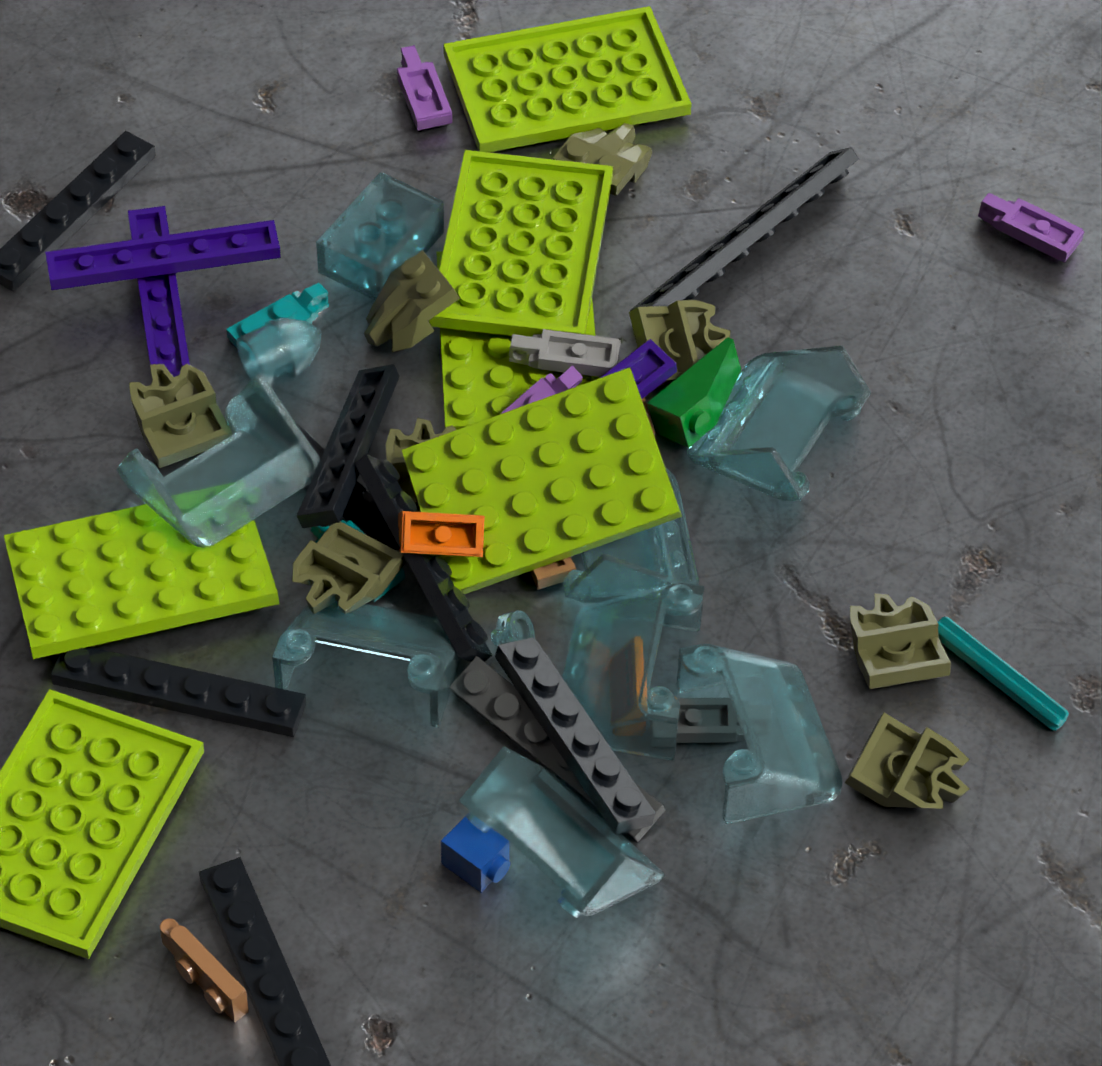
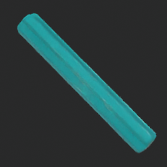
M944 616L937 621L938 638L942 644L1051 730L1056 731L1064 725L1069 714L1064 707L949 617Z

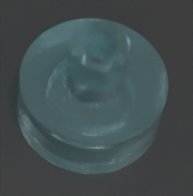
M521 610L502 614L497 621L496 629H493L491 632L492 642L497 646L535 637L531 619Z

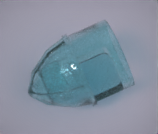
M288 318L270 320L264 326L237 338L238 354L251 381L257 388L265 390L274 385V379L284 374L293 379L310 367L320 349L322 331L320 328L302 320Z

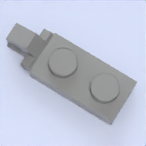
M543 329L542 334H535L533 337L512 334L509 361L528 365L532 368L565 372L573 365L581 375L601 377L618 364L621 340Z

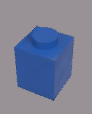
M470 812L441 840V864L480 893L492 882H499L510 868V841Z

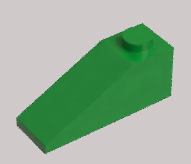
M727 337L647 402L657 434L689 448L716 426L741 372L733 339Z

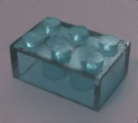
M380 172L316 241L318 273L375 300L392 271L422 250L427 253L444 233V201Z

